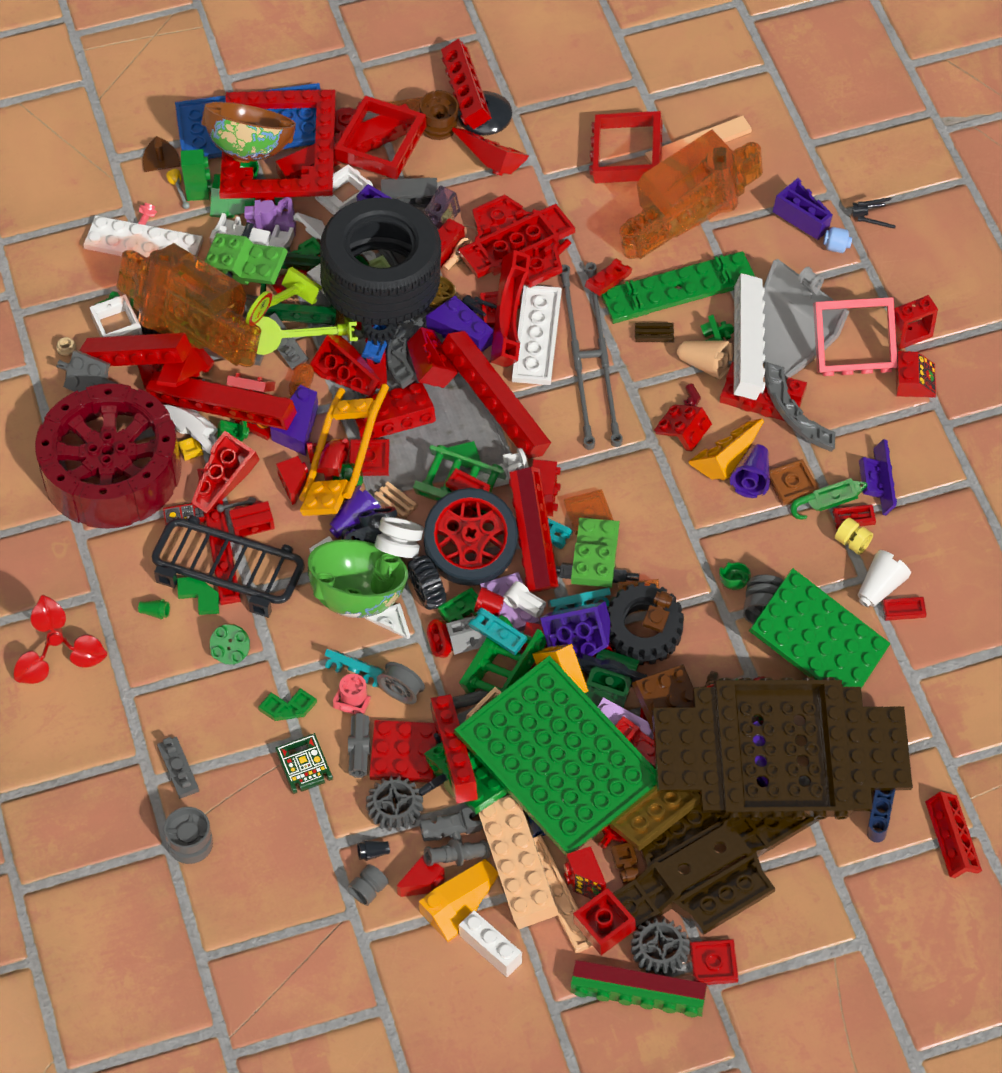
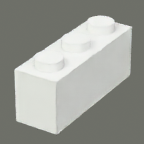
M473 911L459 924V936L505 977H508L522 963V952L476 911Z

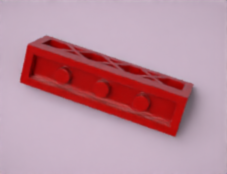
M940 791L926 800L925 803L949 876L957 878L966 871L978 874L982 869L957 795Z

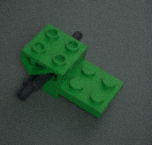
M441 742L424 753L427 763L435 773L436 778L419 788V795L422 797L444 783L445 789L455 798ZM467 748L476 779L478 800L464 803L474 813L478 814L508 794V792Z

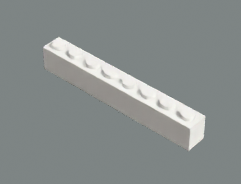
M741 273L734 286V395L757 400L759 394L763 393L765 389V382H763L765 368H763L765 354H763L765 341L763 340L765 327H763L765 314H763L765 305L763 295L765 288L763 287V279Z

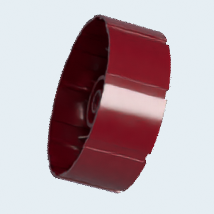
M108 383L86 387V390L80 392L77 390L56 403L44 417L45 421L43 424H40L36 435L35 452L45 490L55 508L74 522L83 523L89 527L105 529L132 525V523L143 521L159 511L174 494L175 487L178 486L181 476V457L174 422L171 420L170 413L156 397L138 388L136 390L129 385ZM118 415L133 416L134 420L126 429L117 432L116 418ZM98 417H103V427H101L100 433L95 430L92 431L85 423ZM149 427L155 432L156 438L150 440V442L137 445L134 443L135 439ZM72 431L84 441V444H81L80 447L65 445V443L61 442V438ZM152 458L144 468H139L132 463L137 461V459ZM59 460L80 461L82 465L73 471H66L59 464ZM123 475L128 477L127 480L113 483L114 479ZM91 476L100 478V483L98 484L85 483L83 481Z

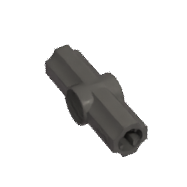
M356 713L354 716H351V733L348 736L349 775L355 778H362L367 775L368 755H370L369 716L364 715V713Z

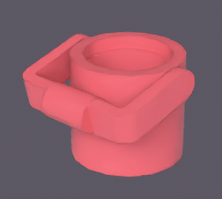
M358 674L344 676L333 699V708L350 714H365L371 700V696L367 694L365 679Z

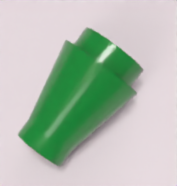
M164 599L140 601L138 612L158 619L167 618L170 613V603Z

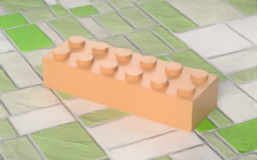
M511 795L500 798L479 812V816L513 919L519 930L558 916L559 912L524 809Z

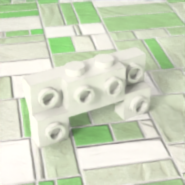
M222 213L217 226L210 235L211 245L216 233L241 236L245 226L241 225L240 217L236 216L235 221L227 220L226 214ZM275 225L272 235L270 231L252 228L249 240L253 244L284 247L289 250L295 235L294 228L290 227L289 231L285 232L280 231L279 225Z

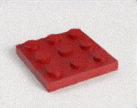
M375 720L370 780H382L383 778L389 781L390 776L393 777V780H397L399 775L402 781L407 778L410 782H430L433 780L434 772L427 763L424 753L436 746V740L433 736L437 733L435 724L429 722Z

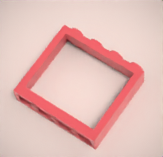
M894 297L813 303L817 373H822L823 376H834V372L842 371V375H853V371L861 370V374H871L875 369H880L881 373L892 372V368H898ZM887 307L890 362L825 366L822 310Z

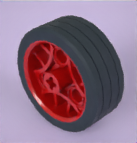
M476 488L458 489L446 494L430 510L424 528L425 553L434 563L438 574L458 585L475 586L494 580L506 570L515 554L518 537L516 520L506 503L495 494ZM464 508H476L477 517H463ZM461 509L460 516L453 513L454 511ZM480 509L487 513L481 516ZM450 523H456L459 528L456 531H450L447 526ZM485 523H491L494 528L492 531H485L482 526ZM437 534L444 536L446 539L438 543ZM503 534V543L498 541L495 537ZM451 542L457 552L446 556L441 548ZM489 542L501 549L496 556L484 551ZM467 553H473L475 554L476 559L474 561H468L466 560L465 555ZM459 557V564H456L451 560ZM482 557L491 561L482 564Z

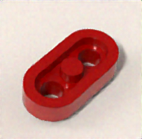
M433 619L427 626L430 647L435 657L446 658L452 650L447 626L444 621Z

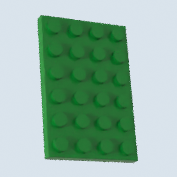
M794 568L788 572L749 629V632L806 676L814 678V680H822L827 677L842 680V687L862 688L891 644Z

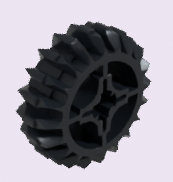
M423 555L409 561V577L423 606L428 610H432L443 605L446 602L445 588L431 559Z

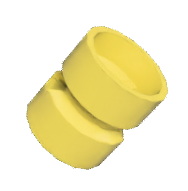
M847 518L837 530L835 539L844 546L849 545L848 548L860 555L869 546L873 533L865 527L859 528V523L851 518Z

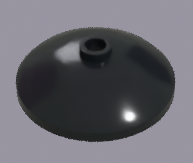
M483 91L491 119L473 130L469 124L465 125L461 119L462 113L458 109V120L465 130L478 135H493L501 132L509 125L512 119V107L502 95Z

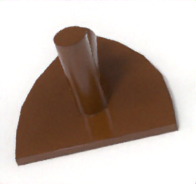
M156 136L146 147L143 155L144 172L181 167L177 151L166 140Z

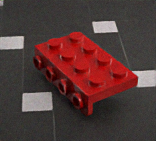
M414 383L406 386L404 389L396 388L387 391L376 416L370 439H376L436 421L434 405L423 383ZM374 394V395L369 396V397L361 398V399L373 398V400H375L376 397H377V394ZM368 418L354 419L360 439L363 437Z

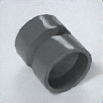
M368 864L359 874L360 877H356L347 887L351 895L366 906L376 898V892L382 891L389 883L386 876L371 864Z

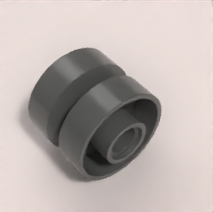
M183 807L172 812L166 819L164 833L169 852L175 860L185 864H194L204 860L210 854L213 847V837L209 820L204 812L194 807Z

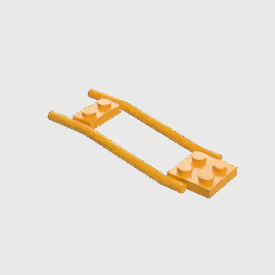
M382 384L375 400L373 398L342 400L345 390L338 388L325 416L307 481L299 497V500L303 502L300 508L303 516L337 514L344 498L350 499L359 480L376 416L389 389L387 384ZM368 418L350 481L345 479L314 482L320 455L325 447L332 419Z

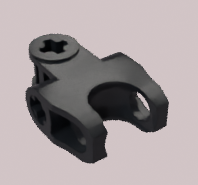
M373 508L358 514L359 523L344 528L341 532V540H351V536H355L354 540L375 544L377 535L382 534L379 530L381 518L396 517L398 515L396 508Z

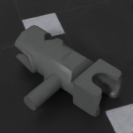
M468 807L462 809V812L437 816L436 824L431 822L430 818L420 820V830L424 841H437L449 836L461 841L463 844L460 834L479 832L482 829V823L479 820H470L475 818L477 814Z

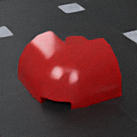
M334 439L323 448L316 472L324 474L325 481H331L334 476H340L342 465L346 464L350 449L348 439Z

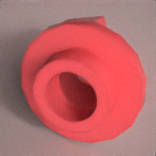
M144 203V206H139V212L142 213L138 224L146 225L149 217H155L158 212L154 210L155 206Z

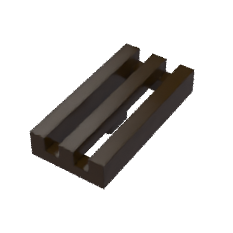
M635 323V342H674V323Z

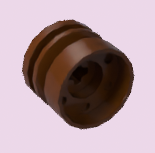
M436 90L427 93L421 99L420 113L426 114L427 127L423 132L426 137L433 140H444L453 136L452 128H457L459 105L457 99L452 94Z

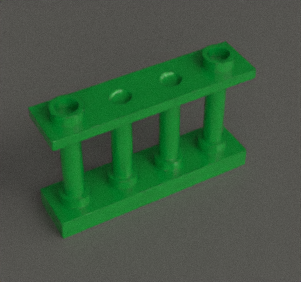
M431 445L429 449L432 455L435 456L425 481H415L413 489L416 494L435 501L452 492L450 488L446 487L445 483L440 489L432 484L442 459L453 462L446 481L456 468L459 469L463 465L472 468L469 475L477 478L479 471L490 475L487 484L490 485V493L497 478L505 480L507 476L503 467L497 464H492L491 466L448 451V448L442 445H437V447ZM480 509L481 516L487 513Z
M500 615L499 619L513 627L507 617ZM537 629L533 637L524 634L527 636L525 643L528 646L523 654L517 653L516 655L486 638L459 682L465 693L475 692L478 688L490 692L494 687L503 692L528 673L535 662L533 654L543 650L546 646V639L542 631ZM501 654L518 662L514 669L510 671L493 664L492 662L495 657ZM490 671L508 679L503 687L499 688L482 681L486 672Z

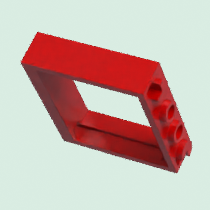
M365 95L363 100L358 103L355 114L350 116L347 128L342 130L340 140L336 141L334 145L336 161L397 180L427 127L426 114ZM368 111L412 125L392 162L347 148Z
M661 111L595 114V122L591 123L592 133H594V136H591V147L594 148L590 151V160L593 162V165H590L589 168L590 175L594 177V183L661 180L663 129ZM653 126L652 164L600 167L601 129Z

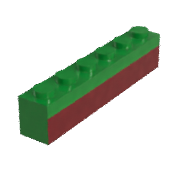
M579 960L575 961L571 981V993L578 997L585 998L590 996L605 1002L612 1000L622 1005L634 1004L644 1009L656 1008L666 1013H683L688 1017H702L707 983Z

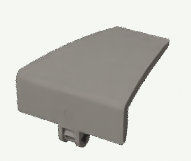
M776 259L772 263L763 286L765 288L763 300L765 301L763 314H765L763 327H765L763 354H765L764 363L769 362L784 367L785 379H788V377L798 373L816 358L813 303L835 300L820 290L824 277L816 275L810 267L804 268L799 275L783 262ZM847 309L822 310L824 350L839 337L849 314Z

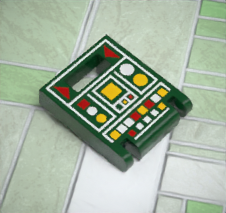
M315 733L275 747L276 754L293 794L297 793L295 786L297 783L301 792L324 784V773L328 781L333 780ZM307 744V749L289 755L288 751Z

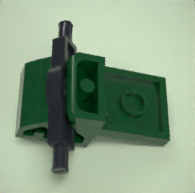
M606 649L598 652L596 658L583 654L582 658L576 656L581 671L590 674L586 684L588 692H585V694L597 707L604 697L624 708L631 687L633 688L631 683L648 677L646 674L637 672L639 660Z

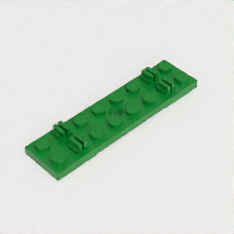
M741 251L727 256L720 255L719 258L716 256L714 257L715 259L644 279L626 281L625 284L609 289L601 295V298L612 323L615 324L652 312L733 291L741 273L753 277L755 275L744 252Z

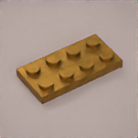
M656 785L610 823V828L640 851L701 803L700 794L698 792H657Z

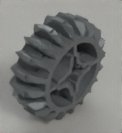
M400 775L397 780H393L392 776L389 777V781L382 778L381 784L375 782L374 789H370L369 796L366 797V810L368 811L369 818L373 819L375 825L380 823L381 829L388 826L390 832L392 828H396L399 832L401 826L408 829V823L414 825L416 823L415 818L420 819V812L423 810V797L419 795L420 789H416L415 782L410 784L408 778L402 781ZM393 798H395V803H397V809L394 808Z
M655 918L653 924L647 920L645 927L642 925L638 927L639 932L635 931L633 933L634 939L631 940V954L634 955V962H639L638 967L640 969L646 967V973H650L653 970L654 974L658 975L659 972H662L666 976L668 970L674 974L675 967L678 969L682 968V962L686 963L688 958L686 955L690 954V948L688 947L690 941L686 939L687 933L681 932V925L674 927L675 922L673 920L668 924L665 918L662 922H658L657 918ZM655 935V938L653 940L647 941L646 944H643L646 939ZM658 941H659L660 946H662V948H663V952H662V953H661V948H658ZM677 950V952L672 957L666 959V955L673 953V951Z

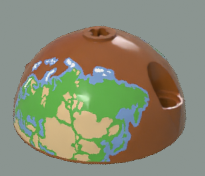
M229 102L205 104L201 122L203 126H206L213 143L221 151L234 160L243 163L260 161L276 155L287 143L293 142L296 123L292 119L279 113Z

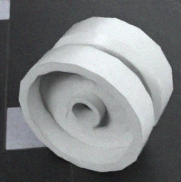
M382 517L379 525V530L382 534L377 535L374 546L378 550L391 555L405 558L417 557L420 545L416 541L422 539L424 527L401 518Z

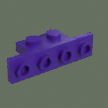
M883 439L873 448L875 460L862 457L859 460L861 481L867 483L863 494L880 498L882 514L886 516L896 507L897 499L895 497L888 441Z

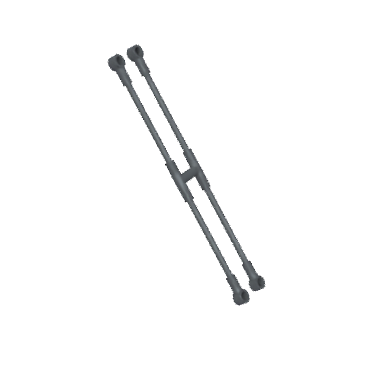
M593 262L585 265V273L588 275V278L596 274L597 266ZM562 265V271H567L560 273L559 276L562 278L563 288H565L572 337V354L575 371H577L584 420L583 430L585 438L583 446L587 450L593 449L595 447V438L592 437L591 426L588 420L581 359L600 357L601 365L604 369L612 422L611 445L620 447L623 437L619 432V426L616 422L608 370V353L606 341L603 337L597 294L592 292L599 336V350L580 351L579 342L576 338L569 290L570 267Z

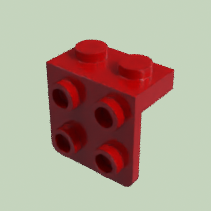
M673 405L662 420L659 421L654 432L657 435L676 436L686 451H693L712 423L703 407Z

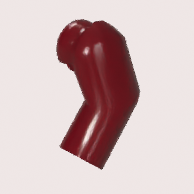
M690 383L685 387L689 397H687V400H684V405L697 406L701 396L694 384Z

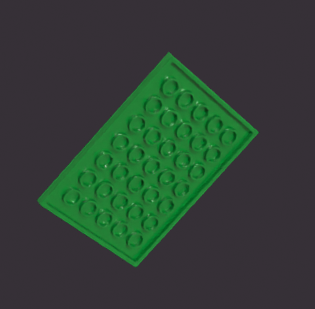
M550 655L454 729L455 735L565 856L580 849L657 785L656 769Z

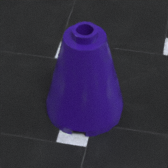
M760 444L752 445L731 473L730 484L736 488L735 492L739 495L757 498V495H765L770 486L769 452L765 446Z
M361 485L356 486L352 497L345 501L329 524L331 526L329 531L335 538H341V532L344 528L359 523L358 514L381 507L367 490L363 492L360 490Z

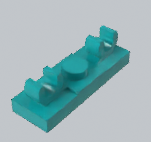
M604 588L552 599L547 602L548 607H555L553 612L558 611L560 608L569 609L565 606L569 604H574L575 607L587 605L586 601L594 599L593 604L603 600L608 607L609 600L605 596L611 595L610 588Z
M327 649L324 655L331 658L326 662L325 668L330 669L332 663L335 662L337 665L335 672H341L343 668L342 663L349 666L347 670L357 674L360 671L366 672L368 674L363 678L368 683L369 678L372 677L374 679L373 687H378L377 677L386 671L333 649Z

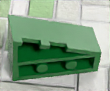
M203 149L181 151V167L187 201L209 200L212 180L208 156L205 157Z

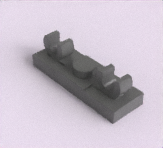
M276 313L269 316L277 322L281 330H287ZM294 337L281 339L277 350L292 370H295L309 359Z
M168 737L163 739V742L157 744L179 799L199 792L198 785L178 738Z

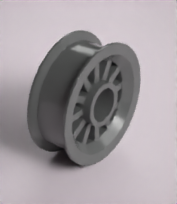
M388 662L385 665L386 671L377 677L379 686L389 696L404 704L416 703V695L425 689L422 679L410 668L397 662Z

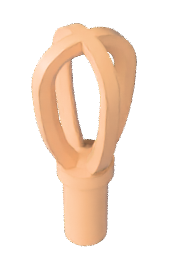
M463 238L458 242L453 254L442 266L445 271H448L456 262L462 259L458 252L459 247L462 248L472 243V240Z

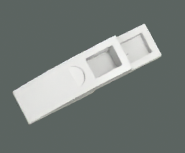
M164 405L170 413L175 429L181 434H191L195 440L203 445V450L211 454L212 446L217 441L214 435L218 429L205 417L192 410Z

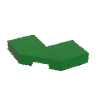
M190 577L177 578L178 599L198 598L199 615L219 614V593L207 583Z
M301 688L288 703L271 692L259 705L258 709L274 721L305 717L317 703V699Z

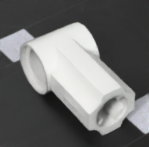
M515 581L503 595L505 597L504 602L508 606L515 609L519 607L535 618L540 617L546 607L544 600L530 593L528 588L519 581Z

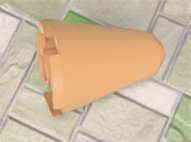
M726 340L684 341L678 346L677 355L680 360L717 379H723L730 369L727 365L729 361L732 362L734 350L732 343Z

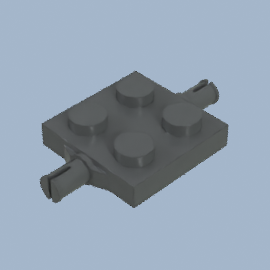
M74 350L69 363L62 360L57 362V368L66 371L63 387L74 392L77 390L80 392L86 390V387L98 384H118L108 380V371L111 363L81 351Z

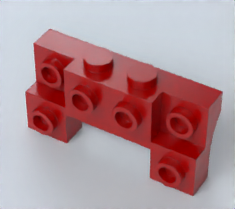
M732 361L720 395V403L785 421L774 406L766 384L763 393L759 394L757 400L734 395V362ZM788 377V394L800 407L807 389V382Z

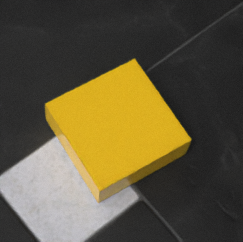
M193 437L178 442L185 461L204 455L199 441Z

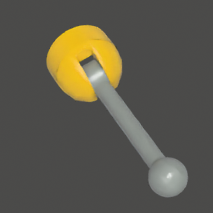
M172 169L166 173V178L170 184L176 185L183 202L182 206L184 209H188L190 204L186 201L179 185L182 181V175L179 169Z

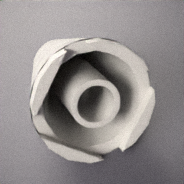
M879 550L875 554L858 592L859 602L867 608L869 606H876L904 583L911 574L909 568L901 560L895 561L892 559L894 555L885 550Z

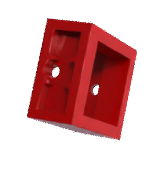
M929 295L894 308L896 346L899 350L933 337L938 308Z

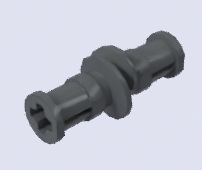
M451 839L445 846L438 848L425 847L423 857L427 866H432L434 863H449L455 861L457 866H462L464 859L472 860L473 858L480 857L488 859L490 847L485 839L477 843L468 842L464 844L456 839Z

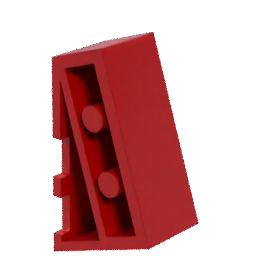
M420 327L407 342L418 382L445 388L459 373L440 348L442 343L434 330Z

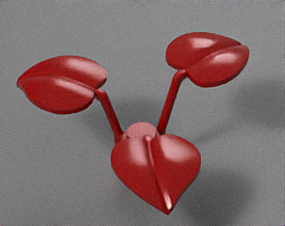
M41 595L31 612L30 618L31 624L35 629L46 632L47 641L40 657L35 651H28L18 658L14 667V679L19 683L27 684L42 682L49 674V665L43 659L50 645L58 646L62 642L65 643L70 650H73L70 654V661L74 665L83 668L92 667L102 662L107 656V651L101 642L92 635L79 636L74 641V646H72L67 641V638L63 637L62 627L66 622L65 611L55 600L46 595Z

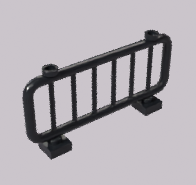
M189 516L188 520L177 518L169 521L152 552V562L157 566L154 571L156 583L175 588L178 583L177 574H181L251 596L249 599L250 612L267 618L270 617L272 612L271 603L282 604L290 599L305 566L301 556L293 553V548L289 545L284 544L279 549L199 524L200 519L196 516ZM177 526L187 528L171 563L161 560L160 554L172 530ZM191 530L204 533L206 536L190 569L176 565L175 562ZM213 536L225 540L209 574L195 571L194 568L209 537ZM228 542L242 545V551L228 579L224 580L212 576ZM247 547L262 551L247 585L243 586L231 582ZM266 553L281 557L266 591L262 592L250 588ZM287 559L295 562L297 566L285 592L281 596L269 594L284 560Z

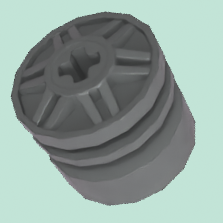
M757 575L748 580L743 608V616L747 621L752 624L755 622L783 579L772 575Z

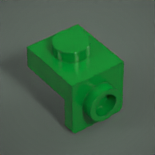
M220 420L218 423L217 440L226 431L242 442L249 434L247 421L241 420L239 424Z

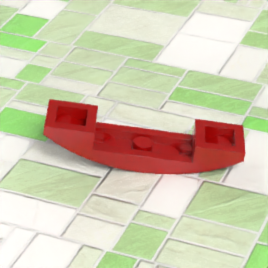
M623 716L615 726L656 769L654 740L644 734L640 727Z

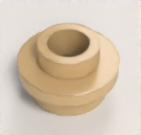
M63 337L57 343V352L64 356L71 355L76 350V344L71 338Z

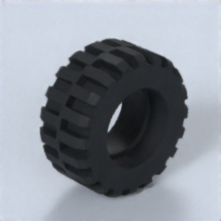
M639 582L636 587L633 584L628 585L626 591L620 589L616 597L611 598L607 607L610 617V647L612 650L616 649L618 654L639 660V665H644V662H649V665L656 664V659L660 661L667 659V654L672 655L676 646L679 645L683 632L684 614L681 613L682 607L679 602L676 603V597L673 593L670 594L673 597L670 608H665V611L670 613L662 633L642 638L633 635L625 627L624 621L629 614L638 610H648L650 605L657 607V604L653 603L657 591L667 592L668 589L664 587L656 588L657 584L650 583V586H645L644 582Z

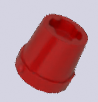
M482 587L474 612L477 613L480 608H484L499 617L505 597Z

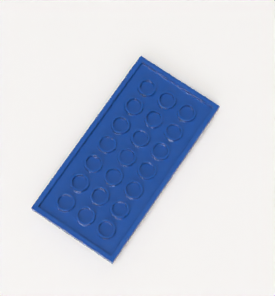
M315 83L262 91L321 89L320 84ZM226 95L175 102L181 151L203 149L205 157L208 156V159L222 157V151L213 143L206 126H203L201 122L205 104L225 102ZM317 108L266 109L284 115L296 123L293 142L287 143L283 149L315 144Z

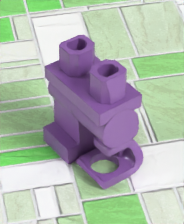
M285 197L278 202L277 206L274 205L272 200L262 202L261 200H255V206H245V219H247V222L254 224L253 228L270 231L272 235L275 225H279L280 231L288 232L290 227L294 228V236H296V221L293 217L295 212L291 198Z

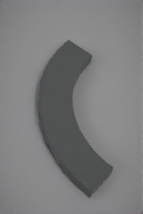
M425 310L416 317L400 323L396 328L394 339H390L388 343L387 361L394 380L402 389L417 380L416 373L409 366L407 360V342L426 322L428 313Z
M766 362L764 365L765 384L769 396L782 418L803 438L832 452L835 449V432L819 425L815 421L807 419L803 415L804 412L788 394L784 367Z

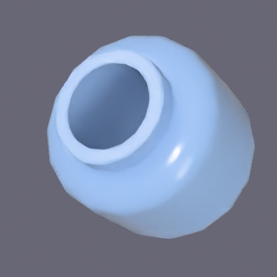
M831 227L829 231L826 230L823 245H826L828 251L844 253L846 248L851 247L852 237H849L848 230Z

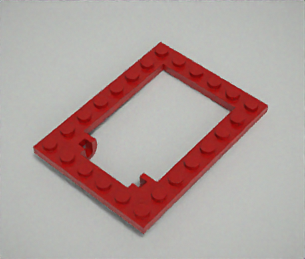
M336 90L226 92L225 102L244 104L262 109L317 108L315 166H301L302 175L301 178L254 180L253 167L241 168V162L234 160L222 151L220 199L333 196Z

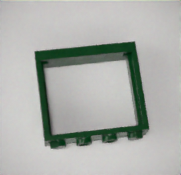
M287 253L281 269L293 267L296 270L310 271L320 264V256ZM261 283L260 295L266 291L267 284ZM278 303L269 307L264 316L269 317L276 313L281 321L335 325L336 309L332 304H330V307Z

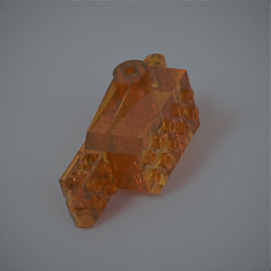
M711 129L645 172L637 183L639 203L643 210L635 217L629 218L619 229L624 256L629 259L637 257L642 259L672 238L684 234L720 213L733 211L739 203L738 197L745 193L744 187L759 178L763 173L760 145L755 142H749L732 151L716 132Z
M175 243L161 250L151 252L147 258L132 250H126L122 253L116 287L119 291L134 299L133 308L139 311L138 321L142 326L162 334L185 333L191 346L198 349L207 347L236 366L250 367L255 364L262 330L256 324L249 326L246 323V318L243 317L247 295L241 283Z

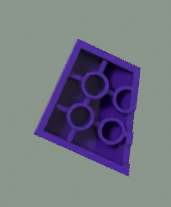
M605 601L550 612L540 618L548 647L572 644L576 656L582 658L583 654L593 656L609 646L610 617Z

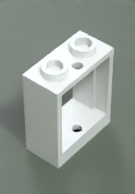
M349 164L334 173L333 191L347 182L351 183L359 192L367 184L373 186L370 180H366L357 169H353ZM358 193L344 202L339 200L334 194L333 196L315 197V199L334 215L345 206L357 202L356 196Z
M126 294L89 307L92 320L100 337L143 335L142 328ZM125 311L131 325L106 334L100 320Z

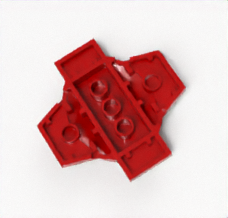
M504 194L472 209L478 236L475 237L474 242L459 248L458 252L477 279L491 272L494 276L501 273L502 258L513 250L530 255L529 273L524 282V285L529 288L562 273V265L557 251L559 240L575 233V226L557 204H553L541 211L533 209L532 212H527L523 209L522 205Z

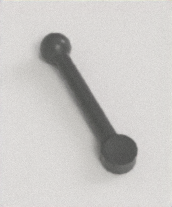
M250 497L246 501L228 505L219 504L217 511L223 512L224 509L246 504L252 505L256 502V499Z

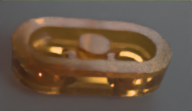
M303 363L296 366L289 383V394L291 397L297 390L296 386L302 385L310 389L314 378V370L311 365Z

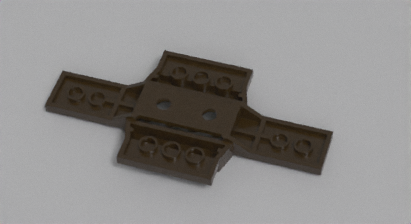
M700 803L641 850L646 870L635 880L616 890L613 894L634 917L636 930H638L640 925L644 926L647 920L651 922L673 909L689 922L693 921L702 935L774 893L775 887L764 874L758 857L819 820H815L814 817H806L803 820H793V817H784L782 820L763 818L762 820L754 821L750 820V818H742L741 820L731 821L729 818H722L721 813H702ZM722 843L726 846V851L718 853L714 850V846ZM743 855L745 856L743 860L681 896V892L686 891L691 886L721 870ZM680 865H688L691 871L688 874H681L678 871V867Z

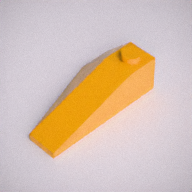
M763 419L747 421L730 432L731 436L716 441L715 447L709 450L705 448L688 461L689 464L711 480L728 479L748 451L764 423Z
M486 859L482 860L438 886L419 901L420 914L447 942L451 941L459 934V924L473 911H477L479 904L499 877L498 871Z

